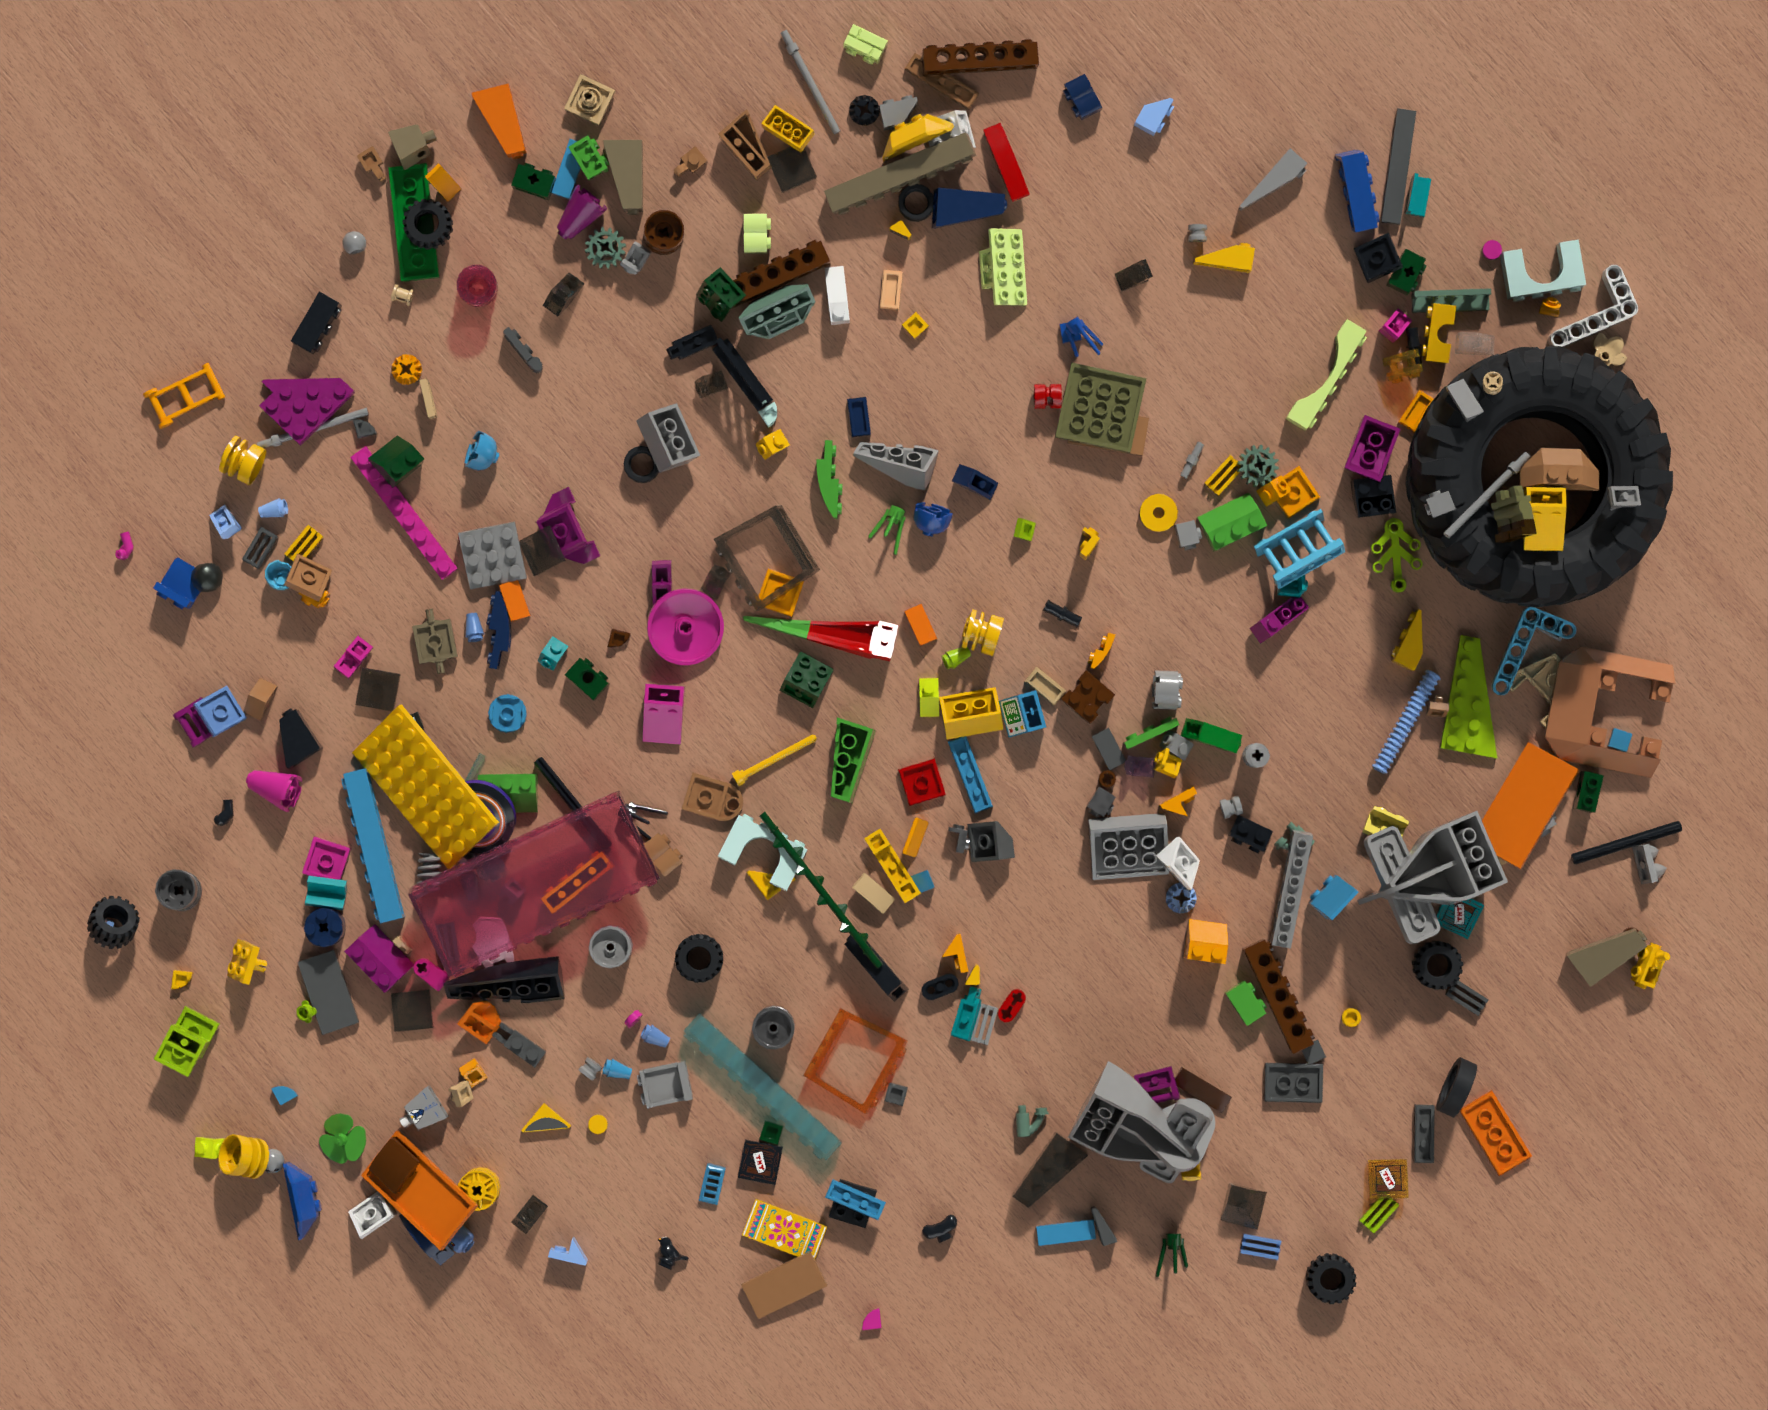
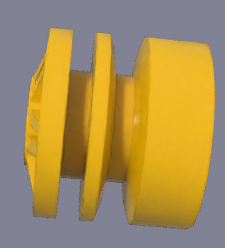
M234 436L222 454L219 471L224 474L228 471V476L230 477L234 476L238 471L237 480L251 485L263 466L267 450L256 444H253L247 450L248 441L244 439L241 442L240 437Z
M972 609L971 614L966 619L962 633V648L966 649L968 641H972V651H974L979 643L981 644V653L993 656L1004 618L991 615L989 621L985 622V612H981L980 619L978 620L975 619L977 610Z
M236 1134L229 1135L224 1139L219 1150V1167L226 1175L242 1176L251 1179L259 1178L267 1168L269 1149L267 1143L260 1138Z
M478 1167L471 1169L458 1183V1186L478 1204L475 1211L487 1209L496 1201L500 1194L501 1184L499 1178L488 1168ZM474 1186L476 1188L478 1186H481L482 1189L480 1191L482 1192V1194L480 1192L476 1194L474 1192Z

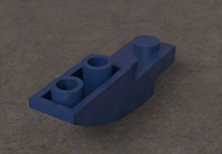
M496 591L490 600V606H493L492 614L489 613L487 617L489 629L496 630V634H492L491 637L493 651L488 654L487 664H490L489 668L499 670L502 651L510 652L511 620L502 593Z

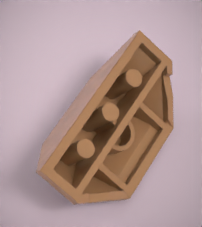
M1541 448L1521 467L1520 486L1523 489H1526V487H1546L1598 491L1599 470L1581 449Z

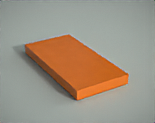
M1492 1090L1461 1108L1460 1113L1498 1176L1503 1175L1532 1157Z

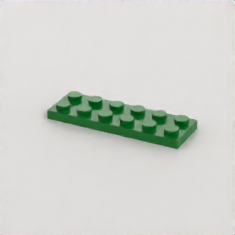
M427 163L414 164L406 170L403 169V166L388 167L401 282L440 278L437 249L431 248V250H426L425 248H419L410 241L403 229L404 213L408 212V207L410 205L413 206L415 201L420 202L422 201L421 199H431L430 185L425 178L428 174ZM426 214L419 219L417 229L421 234L428 235L435 232L433 214Z

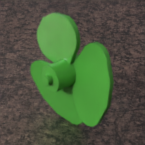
M339 1113L330 1116L325 1121L324 1127L332 1135L324 1134L319 1138V1144L323 1152L331 1160L339 1164H343L347 1160H358L364 1152L366 1145L365 1129L362 1126H356L351 1130L353 1119L349 1115Z

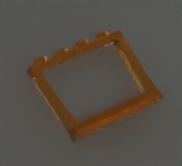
M840 1008L803 1076L864 1114H867L870 1108L874 1109L879 1101L876 1098L878 1093L886 1089L888 1075H893L896 1071L897 1065L895 1063L898 1057L902 1058L906 1053L905 1045L908 1040ZM850 1020L896 1042L893 1052L863 1104L820 1078V1072Z

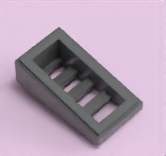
M1095 1206L1091 1207L1101 1244L1106 1246L1118 1242Z

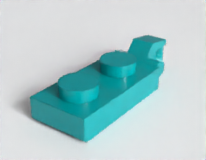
M971 986L968 995L961 999L951 1036L966 1041L971 1040L982 1000L980 995L982 989Z

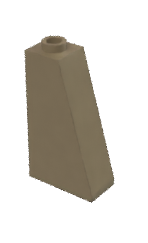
M603 140L623 210L629 215H638L639 212H643L642 140Z
M1633 928L1571 950L1567 953V957L1591 987L1646 948L1647 944L1645 941L1648 939L1641 930L1637 932Z

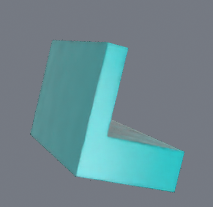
M1414 173L1411 178L1405 214L1424 218L1431 179L1418 177L1419 174Z
M308 876V891L305 905L343 910L347 895V881Z

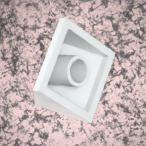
M1176 837L1157 857L1187 890H1192L1200 860L1180 837Z
M378 1191L348 1212L361 1239L397 1215L390 1203Z

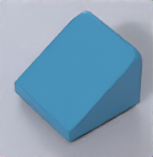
M928 870L911 876L921 893L935 888Z

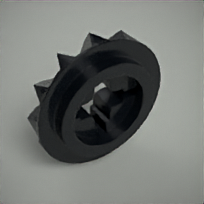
M867 95L856 97L849 107L851 119L856 124L862 126L874 123L880 113L878 102L872 96ZM868 103V111L870 113H864L861 116L859 107H864Z

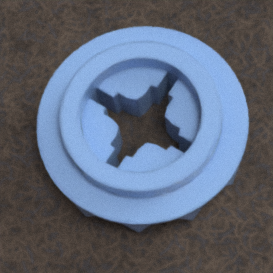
M1181 883L1172 885L1166 893V903L1176 913H1187L1196 904L1195 890L1193 888L1192 890H1187ZM1181 890H1183V895L1189 898V900H1184L1180 907L1179 900H1176L1173 896H1180Z

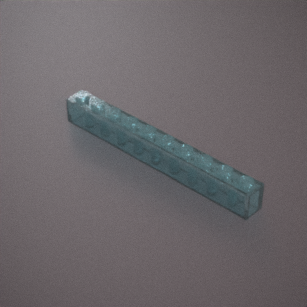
M701 1013L684 1029L686 1033L684 1036L691 1043L695 1041L700 1046L698 1049L705 1056H712L714 1058L713 1063L720 1069L724 1067L729 1072L727 1075L734 1082L738 1080L743 1085L741 1088L748 1095L754 1094L757 1097L755 1101L763 1108L767 1106L771 1110L770 1114L777 1121L781 1119L785 1123L784 1127L790 1133H797L800 1136L798 1140L806 1147L810 1145L814 1149L813 1153L820 1160L822 1158L827 1160L842 1144V1141Z

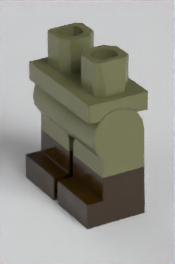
M1513 486L1509 490L1495 492L1497 502L1492 503L1491 506L1492 510H1494V518L1497 521L1499 533L1495 535L1496 543L1512 542L1537 534L1532 507L1529 503L1531 497L1530 495L1524 496L1523 487Z

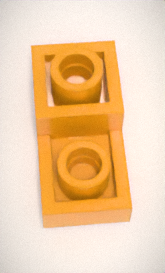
M1107 633V636L1102 637L1100 647H1103L1102 651L1095 649L1094 653L1090 652L1088 663L1091 664V669L1096 668L1108 654L1116 634Z

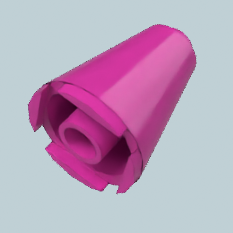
M254 770L246 778L249 789L285 812L290 811L288 809L290 806L294 807L296 805L302 787L299 786V781L302 782V778L295 774Z

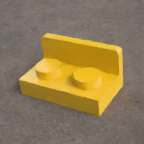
M1084 527L1082 530V534L1090 539H1085L1079 547L1081 551L1080 557L1084 560L1089 557L1100 542L1099 533L1091 527L1089 529Z

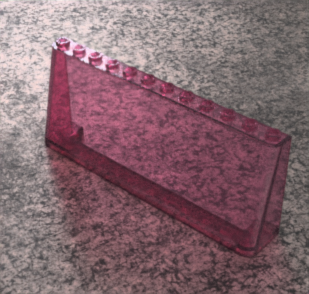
M616 791L412 886L408 896L448 977L452 975L457 977L465 973L464 970L467 968H477L482 965V961L487 959L489 961L494 960L504 951L508 953L517 949V945L523 942L524 944L531 943L535 940L534 937L540 934L542 936L550 934L555 927L559 926L562 928L569 925L570 920L575 918L577 920L582 919L592 910L596 912L605 908V904L609 902H619L623 899L622 896L628 893L630 895L636 894L643 886L651 887L658 883L657 880L660 879V876L621 792Z

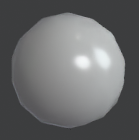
M356 231L347 233L342 241L343 248L348 254L360 253L365 250L367 245L364 235Z
M269 1149V1161L266 1172L276 1173L283 1168L285 1160L279 1150Z

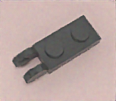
M507 327L503 331V336L528 367L533 370L532 372L536 374L541 373L543 364L540 362V359L531 355L533 351L527 344L523 345L519 340L521 336L515 329L511 330Z
M501 1022L499 1025L501 1029L510 1033L511 1036L508 1040L496 1032L492 1036L535 1068L546 1051L516 1029L513 1030Z

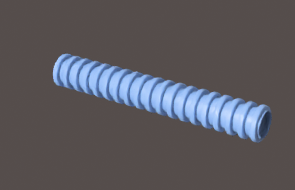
M1430 670L1425 671L1426 674L1422 676L1423 680L1419 681L1420 685L1416 686L1417 690L1413 692L1414 696L1410 697L1411 701H1408V706L1404 708L1405 712L1401 713L1402 717L1398 718L1397 726L1393 727V733H1390V738L1386 739L1388 742L1384 743V748H1381L1382 752L1378 754L1379 758L1375 759V764H1372L1375 770L1382 774L1388 773L1387 769L1391 768L1389 765L1393 764V758H1396V753L1400 752L1399 748H1402V742L1405 743L1404 739L1408 737V732H1411L1410 728L1414 727V722H1417L1416 718L1420 716L1419 712L1423 711L1422 707L1426 706L1425 702L1432 695L1431 691H1434V686L1438 685L1437 681L1441 679L1438 674Z

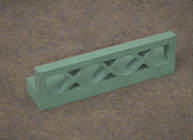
M1491 289L1414 291L1411 294L1412 313H1426L1427 307H1431V303L1455 305L1456 312L1488 311Z

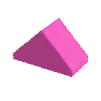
M1397 309L1379 329V332L1394 343L1412 320L1400 309Z

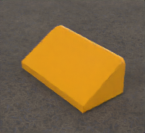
M917 817L914 818L902 851L903 854L912 857L917 856L928 821Z

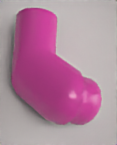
M129 532L120 534L123 545L115 552V556L119 560L127 559L134 549Z

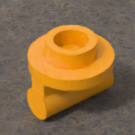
M1553 297L1543 299L1539 314L1558 317L1561 304Z

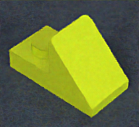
M919 678L920 717H939L938 678Z

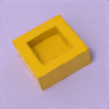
M917 312L902 324L904 329L914 339L929 327Z

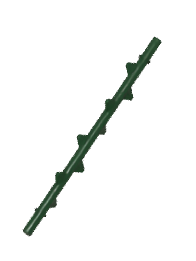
M766 812L762 813L759 817L769 828L770 833L776 837L772 846L774 848L783 847L797 865L796 875H805L819 893L817 905H828L842 923L839 931L841 933H849L863 950V954H866L876 969L882 966V962L872 951V947H869L866 943L868 934L858 933L845 916L847 904L837 905L822 886L824 877L815 876L801 859L803 847H792Z

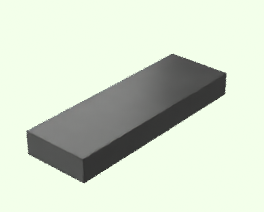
M1415 1104L1414 1163H1434L1435 1105Z

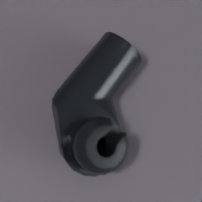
M233 799L223 800L224 810L214 817L216 825H226L233 818Z

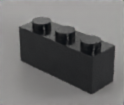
M319 291L292 337L291 342L311 354H314L315 351L318 352L322 347L323 342L321 341L324 335L327 336L332 329L331 323L334 318L337 319L340 316L342 305Z

